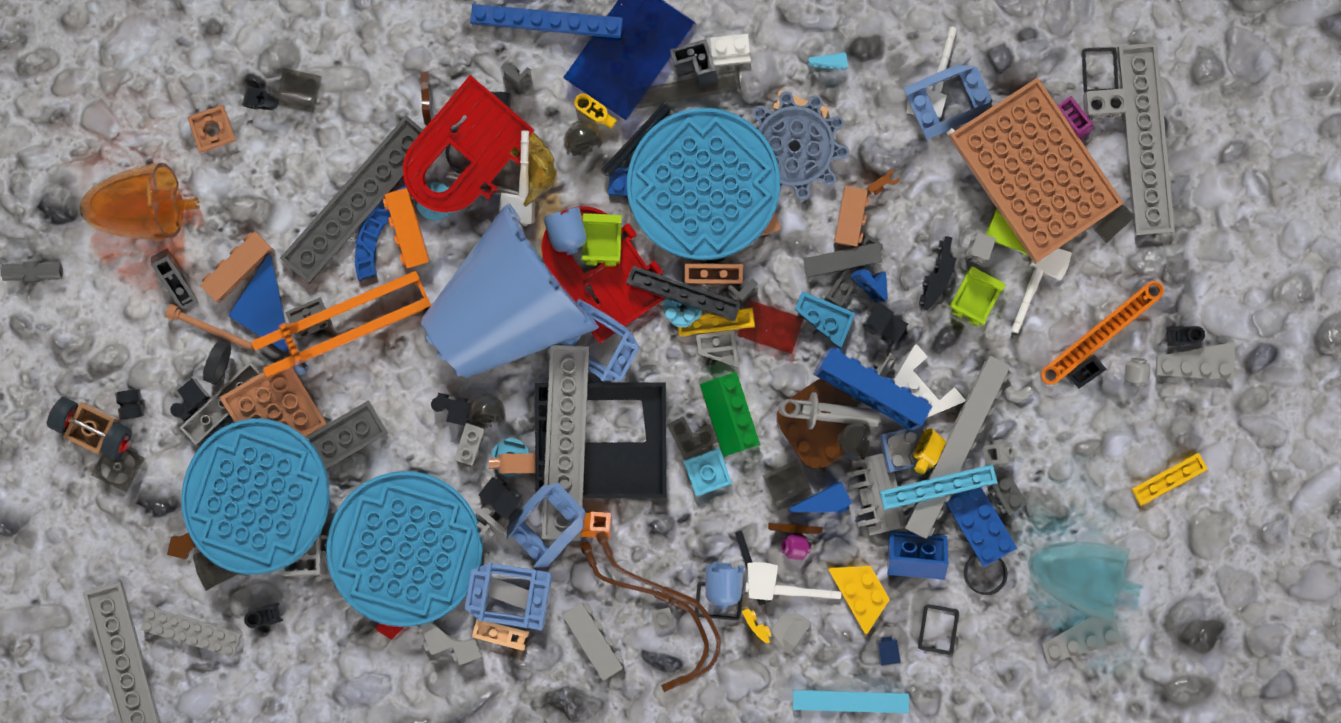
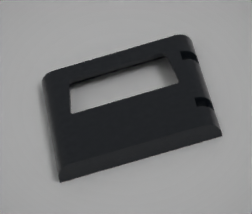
M666 382L588 383L587 400H641L646 441L585 442L583 498H666ZM535 383V493L544 486L545 476H540V465H545L547 417H540V405H548L549 383Z

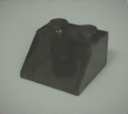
M202 552L193 555L197 575L206 591L239 575V573L228 571L214 564Z

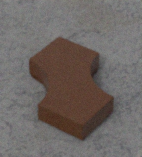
M426 71L421 73L420 87L423 121L425 125H428L432 120L429 72Z
M188 532L182 536H171L167 555L187 559L190 552L197 546L192 541Z

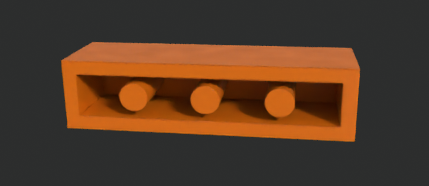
M405 188L384 194L383 203L385 209H389L391 217H388L391 228H395L397 234L394 236L397 247H401L402 254L399 255L402 265L410 268L430 262L408 189Z

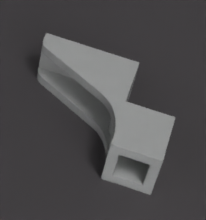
M435 621L417 625L420 634L423 633L425 637L423 641L425 650L427 652L430 651L431 655L453 647L454 650L451 651L455 662L458 661L459 665L483 656L476 638L470 640L455 639Z

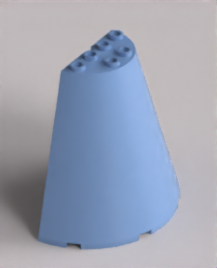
M509 203L502 208L420 322L428 334L426 336L428 342L432 346H436L439 350L437 351L438 356L443 361L447 360L459 377H473L549 348L550 345H557L586 334L599 327L588 311L581 306H577L575 300L561 287L523 234L524 232L518 223L521 220L520 216Z

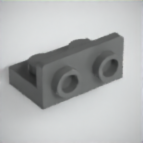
M505 62L500 67L502 76L518 91L522 88L526 89L532 82L530 80L532 75L529 67L521 74H519V69L513 64L509 65Z
M753 278L750 281L746 279L739 287L740 292L730 285L728 287L729 298L743 304L758 288V283Z
M320 297L285 313L289 323H293L321 312L326 308ZM327 319L295 333L297 339L306 337L311 333L332 325V321Z
M1008 471L996 477L997 483L989 485L987 488L990 495L998 500L997 506L1002 514L1005 513L1007 516H1010L1013 512L1027 505L1026 500Z

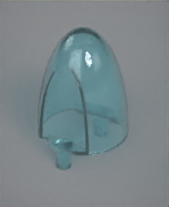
M1079 541L1054 543L1039 548L1028 560V569L1032 578L1045 592L1059 602L1081 613L1110 623L1112 622L1120 593L1140 597L1141 591L1139 589L1142 590L1143 584L1125 580L1124 575L1130 549L1120 546Z

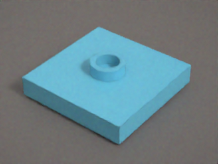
M720 448L683 461L696 497L732 484Z

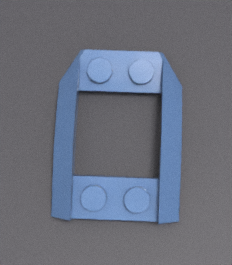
M957 65L903 88L926 140L947 132L951 128H956L970 122L984 113L992 103V98L978 68L974 66ZM959 75L974 108L940 122L925 89Z
M578 299L576 302L578 307L581 306L590 313L593 319L604 324L622 337L607 367L589 355L588 370L598 376L603 382L622 381L640 348L631 331L615 319ZM581 335L557 345L576 346Z
M553 483L548 486L544 485L523 506L507 526V538L512 536L537 562L533 567L548 568L567 544L585 527L583 525L585 510L559 483ZM545 497L571 523L550 547L524 522Z
M487 563L472 569L465 609L470 614H473L478 621L542 631L547 621L545 618L551 582H553L552 573L494 563ZM492 573L531 579L525 616L486 611Z

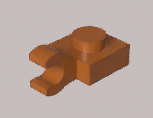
M890 170L885 176L867 186L865 190H868L867 193L869 195L874 193L876 196L885 190L883 186L886 184L895 185L900 179L891 180L890 175L895 171Z

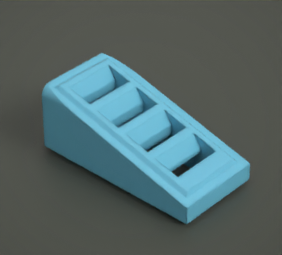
M843 52L809 57L807 66L847 70V56Z

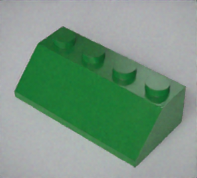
M737 371L701 383L700 387L723 457L759 446L760 442Z

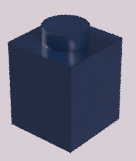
M892 636L880 637L881 640L876 641L879 664L884 666L901 663L897 639L892 638Z

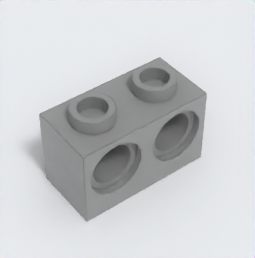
M1125 89L1087 91L1083 94L1084 112L1088 117H1091V120L1102 119V116H1110L1111 119L1120 118L1121 115L1127 112ZM1111 100H1115L1118 103L1117 109L1111 106ZM1093 101L1099 104V110L1092 108L1091 103Z
M977 232L971 237L965 258L969 259V263L974 265L984 264L990 258L996 238Z
M466 423L454 460L475 466L486 429Z

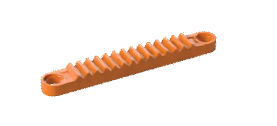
M1151 281L1120 304L1119 307L1114 309L1046 365L1040 372L1042 382L1047 385L1059 382L1158 301L1164 294L1163 285L1160 282ZM1154 285L1158 288L1156 296L1149 294L1150 286ZM1047 370L1055 372L1054 380L1049 381L1046 379L1045 373Z

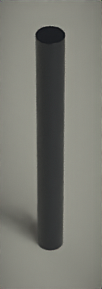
M740 530L735 532L747 568V563L753 562L743 532ZM757 599L759 606L766 604L765 600Z

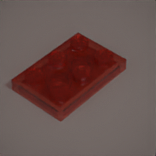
M749 300L747 308H753L755 327L739 329L737 337L792 354L804 318Z

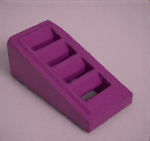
M1072 96L1057 105L1079 138L1093 130L1094 124ZM1070 104L1073 106V107H1071L1070 109H1068L1067 111H1064V110H1063L1064 108H1066V107L1069 106ZM1074 111L1077 112L1076 114H1074L1073 116H1071V117L1069 118L1068 115H1070V114L1073 113ZM1080 117L1081 120L1074 124L1073 121Z

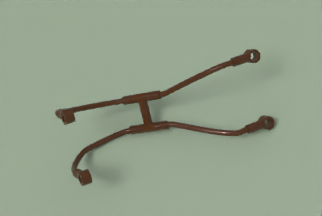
M604 530L596 533V539L601 544L611 565L620 573L662 592L623 583L603 576L599 573L596 566L597 563L590 543L580 544V549L586 556L594 574L602 581L654 595V598L684 611L687 610L695 620L704 642L702 657L691 673L662 684L663 692L693 681L712 669L720 653L721 638L710 615L697 602V599L667 586L663 587L620 567L613 558L608 536ZM688 604L696 606L702 612L716 638L714 656L709 665L703 669L701 667L708 654L709 642L700 619Z

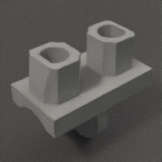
M489 504L483 509L480 508L475 515L479 520L476 526L481 530L479 536L482 537L486 534L491 538L495 533L502 538L507 531L506 528L510 520H506L501 516L498 521H495L491 516L496 511Z

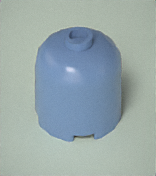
M579 207L568 209V212L562 213V215L560 212H556L543 218L551 245L556 251L566 252L567 255L577 253V248L585 244L586 232Z
M715 562L713 566L706 564L707 600L717 605L718 609H728L729 606L737 604L742 596L744 566L738 565V568L731 567V563Z

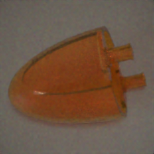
M157 163L132 168L97 183L83 196L79 210L84 221L101 232L133 239L174 238L178 235L182 226L184 210L199 209L200 205L196 204H199L200 201L197 197L182 199L178 189L179 183L173 170L165 163Z

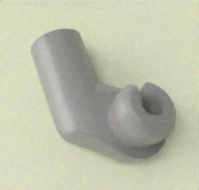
M1029 386L1021 391L1013 390L1012 387H1007L1004 390V395L1008 400L1018 403L1033 394Z

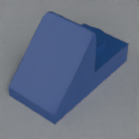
M862 269L854 271L851 275V278L875 303L888 299L885 271L876 273L873 276L869 271Z

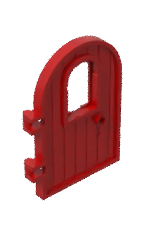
M469 75L407 150L403 162V177L406 187L418 203L437 212L461 210L472 204L481 194L489 200L499 189L492 183V180L509 160L512 159L518 165L520 164L521 131H529L530 137L535 130L472 75ZM464 115L467 116L458 127V131L453 133L451 131L452 126L457 125ZM450 144L457 151H461L462 155L471 163L446 191L435 192L427 186L425 174ZM514 147L520 151L516 157L510 153ZM484 182L490 186L486 192L480 188Z
M578 206L582 220L583 214H607L597 208ZM629 223L621 228V233L626 231L629 237L624 240L621 238L620 263H616V266H605V263H602L585 274L571 254L567 255L566 252H558L552 247L547 230H545L541 245L544 264L575 302L580 299L604 312L625 327L665 299L626 285L632 266L647 271L652 268L654 273L659 275L664 273L655 260L647 266L630 241L637 237V234ZM587 286L592 287V291L600 303L597 304L590 293L585 291ZM597 320L595 322L599 327L591 331L599 344L616 333Z

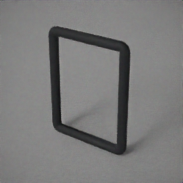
M1084 48L1082 50L1084 92L1119 89L1116 48ZM1113 51L1115 88L1087 89L1085 52Z
M699 582L697 584V602H700L701 585L706 586V582ZM742 596L738 602L737 617L709 614L710 617L713 619L738 621L741 617ZM695 606V613L697 614V616L705 618L703 614L699 613V609Z
M930 604L925 605L918 648L924 651L951 655L954 649L959 610ZM928 608L955 613L949 651L922 646Z

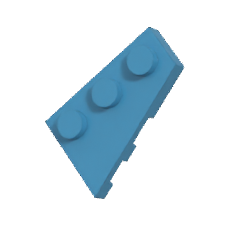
M802 291L794 310L841 349L855 313Z

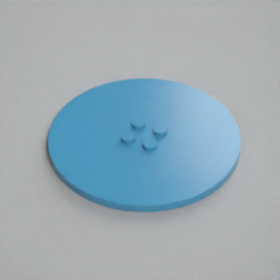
M693 108L668 116L651 128L642 138L629 164L627 195L632 213L638 225L657 246L685 259L700 261L716 260L731 256L745 249L767 228L779 201L780 171L770 144L763 134L750 122L734 113L721 109Z
M241 420L215 432L194 454L183 481L182 513L192 541L211 562L221 568L239 574H267L283 569L297 561L316 541L327 517L330 488L323 460L313 444L303 434L286 424L273 420Z
M397 471L374 477L361 484L346 497L331 522L327 536L326 557L334 585L340 595L354 610L372 621L389 626L410 627L437 620L452 611L467 596L471 570L481 566L483 548L482 537L479 536L481 530L476 526L478 524L477 518L468 502L459 492L446 482L431 475L411 471Z

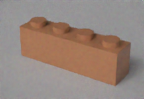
M249 233L243 239L244 243L241 246L234 247L229 253L230 256L226 260H221L216 265L217 269L212 274L208 273L202 279L203 283L200 286L216 302L221 303L265 260L268 254L270 255L275 250L259 233Z

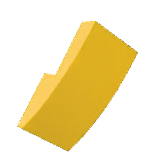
M749 607L742 609V613L754 633L766 644L770 643L769 637H772L769 627H764L763 623L755 625L754 622L758 620L754 610L750 611Z

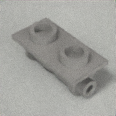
M884 350L881 353L879 352L872 363L878 367V375L885 378L887 373L894 368L896 358Z

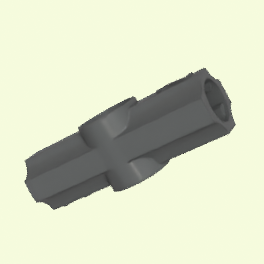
M27 261L23 262V264H2L0 272L2 281L41 282V280L62 279L63 267L60 262L41 263Z

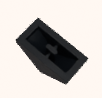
M1093 354L1068 373L1067 376L1080 389L1106 371V368Z

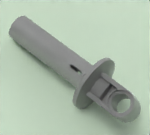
M815 392L811 393L808 401L785 399L778 406L779 413L782 416L806 419L808 429H813L816 420L877 427L880 420V411L878 409L818 403V396ZM787 403H791L793 406V410L789 414L785 411Z

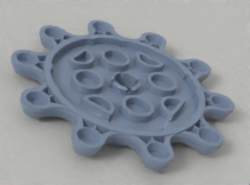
M784 91L779 96L780 106L776 111H769L764 106H757L753 110V116L759 122L758 130L766 138L775 154L780 171V192L783 187L792 186L796 191L798 199L806 200L810 196L809 188L813 181L819 180L826 186L835 184L836 176L830 170V163L834 159H845L849 155L848 147L839 145L834 140V134L844 126V120L840 116H834L829 119L822 117L820 109L823 100L818 95L811 96L806 105L798 106L794 102L793 95L788 91ZM796 140L800 143L798 151L790 150L789 143Z

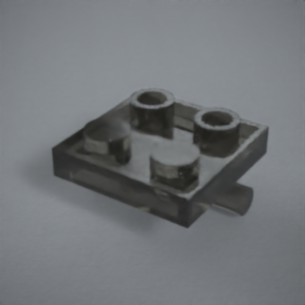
M283 68L279 90H276L274 98L280 100L278 107L314 114L322 77Z
M797 459L762 475L778 510L813 495L811 486L807 482Z

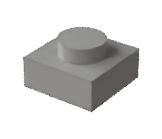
M670 607L651 611L655 630L674 626Z

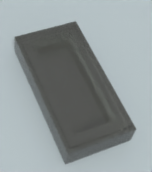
M1122 204L1113 210L1093 230L1105 243H1108L1134 218V215Z

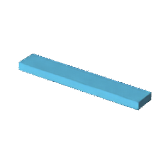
M992 464L879 491L883 510H888L996 484L997 479Z
M793 690L792 709L909 713V693Z

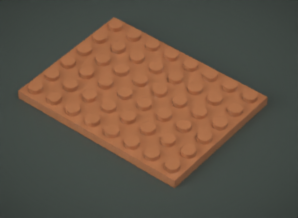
M1039 78L1034 79L948 136L1034 264L1124 204Z

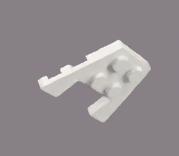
M915 344L894 379L895 384L899 387H906L912 391L911 394L917 397H924L929 401V404L933 407L927 417L965 402L966 400L955 387L939 400L913 370L927 358V355Z

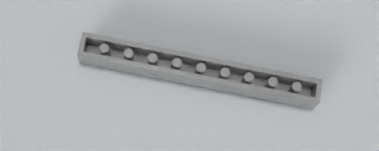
M992 356L986 357L946 439L937 464L932 468L927 480L958 473L961 467L964 468L969 460V457H967L968 452L975 448L978 441L975 438L978 432L982 433L986 425L984 420L987 415L990 416L994 409L992 403L995 398H999L1003 390L1000 387L1003 381L1006 382L1011 374L1008 371L1010 365ZM952 494L915 503L903 529L923 539H927L928 536L931 537L935 530L933 524L936 519H940L944 511L942 506L944 502L949 501Z

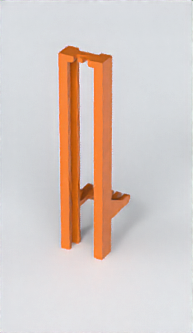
M414 271L300 321L279 325V330L253 340L251 343L256 351L283 338L285 339L292 356L264 367L263 370L266 377L269 378L424 311L431 306V303L417 272ZM413 282L415 286L419 287V291L422 294L421 300L304 351H298L292 338L293 334Z

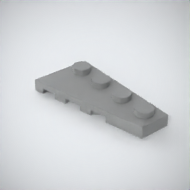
M1235 342L1156 356L1155 376L1233 380Z
M1107 605L1097 613L1088 616L1085 620L1076 623L1066 631L1042 643L1041 646L1046 663H1052L1118 644L1122 641L1112 607Z

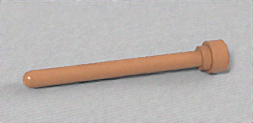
M170 304L166 311L165 318L169 320L179 319L245 349H253L251 342L184 314L176 305Z

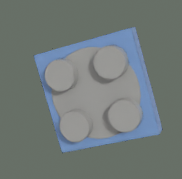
M903 429L879 435L888 473L916 466L918 460L913 456V453L919 441L917 429L914 431Z

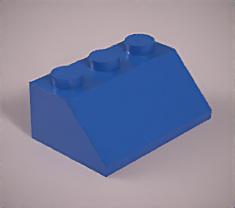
M889 532L887 575L945 580L949 565L947 536L931 535V537L928 536L927 539H923L911 532Z

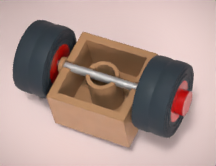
M61 397L54 404L47 419V427L60 434H64L63 438L96 454H103L114 460L120 458L124 451H126L132 436V430L120 424L121 420L88 403L80 402L78 404L66 397Z

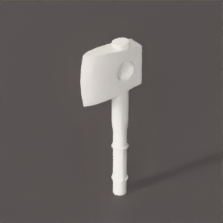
M955 27L949 28L937 73L947 69L957 31ZM944 81L933 85L932 89H925L938 119L941 118L947 96L941 93ZM908 101L906 113L915 115Z
M521 131L519 195L501 193L499 212L509 203L521 218L518 222L520 226H528V224L535 222V199L528 198L529 131Z
M1058 248L1036 264L1031 259L1029 265L1035 269L1011 329L1012 332L1019 333L1043 273L1061 281L1069 266L1071 252Z
M763 562L747 563L745 592H748V598L772 600L774 594L841 599L840 591L775 585L777 565Z

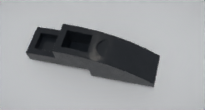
M945 236L942 240H939L937 251L940 252L939 259H935L933 270H936V273L930 272L928 276H924L922 287L925 288L924 295L920 296L919 306H922L921 311L923 312L927 311L938 300L951 278L956 263V258L949 256L953 237Z

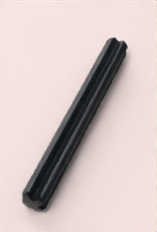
M663 103L601 169L605 176L610 177L636 149L646 133L670 113V107Z

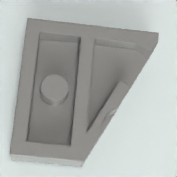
M734 330L696 335L699 355L739 367Z

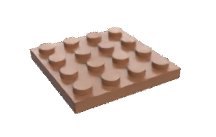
M293 367L269 378L266 377L265 372H262L219 397L234 422L247 419L273 420L296 429L305 437L327 424Z

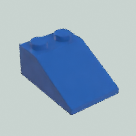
M838 482L787 508L790 512L837 511L840 514L849 510V505L852 502L843 483Z

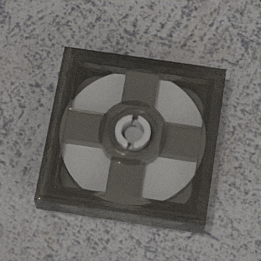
M128 449L117 460L102 454L91 475L127 493L145 458Z

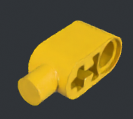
M579 94L575 98L574 104L580 114L595 124H604L610 129L614 127L617 119L608 114L605 106L587 94ZM587 100L589 104L586 108H580L578 106L579 101ZM592 106L596 112L602 111L603 117L599 116L596 118V113L591 110Z
M928 428L922 433L913 453V456L918 460L914 470L919 474H925L927 468L930 469L937 464L946 444V440L932 428Z

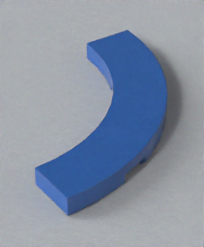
M404 186V187H401V188H399V189H397V190H395V191H398V190H401V189H405V188H407V187ZM383 201L363 222L358 234L355 251V268L358 281L377 276L375 267L376 244L381 231L389 221L388 217H391L390 211L385 209Z

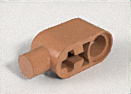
M499 454V458H489V469H499V473H536V454Z

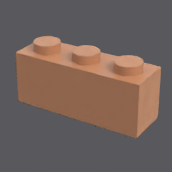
M850 186L843 188L833 244L855 248L858 244L862 243L863 233H860L861 225H865L867 214L863 213L865 206L868 207L870 196L867 195L868 190Z
M685 264V283L691 286H741L743 283V264Z

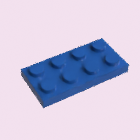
M982 487L956 493L950 497L948 502H945L983 568L1017 549Z

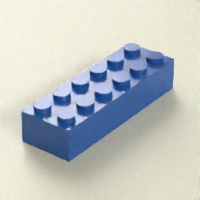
M830 348L822 355L813 375L872 409H878L881 414L911 431L923 426L933 407L926 398L911 394L912 391L910 389L897 386L891 378H884L878 375L877 370L871 367H864L858 359L853 357L850 359L838 348Z

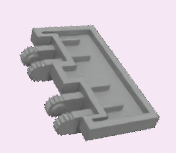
M881 453L851 460L853 468L862 467V469L845 473L846 477L851 478L863 474L865 481L851 483L848 487L853 489L866 486L867 488L858 490L862 506L871 504V507L855 510V515L872 512L874 517L873 519L857 522L858 527L875 523L874 526L867 527L869 535L903 528L906 520L902 506L883 510L879 491L898 487L895 473H888L884 454Z

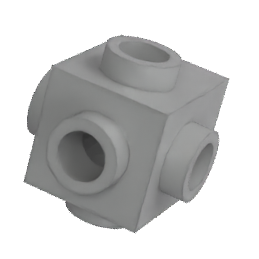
M1004 439L992 441L993 445L983 446L986 465L996 464V468L1008 466L1007 462L1015 461L1012 442L1004 443Z

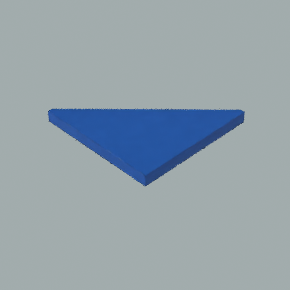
M269 254L229 314V317L261 337L279 330V325L286 323L272 261L273 258ZM284 338L272 343L291 355Z

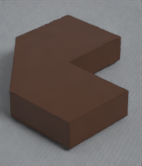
M768 522V529L771 531L822 534L823 527Z

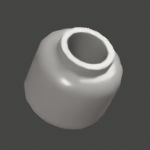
M1131 358L1130 361L1126 362L1125 380L1130 382L1131 386L1141 387L1142 384L1149 381L1151 365L1147 363L1146 359Z

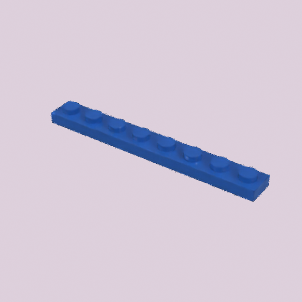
M472 4L470 23L483 26L621 38L623 18Z

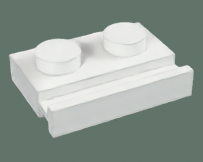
M748 34L710 38L714 66L751 62Z

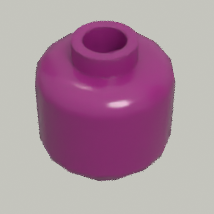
M789 534L782 540L781 550L788 559L803 560L806 558L807 553L811 552V543L808 542L805 535Z

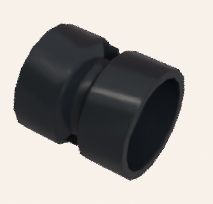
M140 389L115 393L116 403L120 405L118 409L119 420L145 416L143 405L139 403L142 400Z

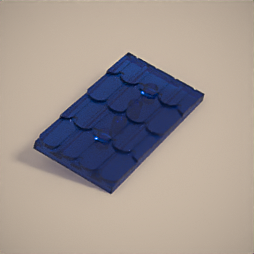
M618 0L607 16L623 18L621 38L592 36L563 78L624 120H627L671 59L670 49L679 47L696 23L664 0Z

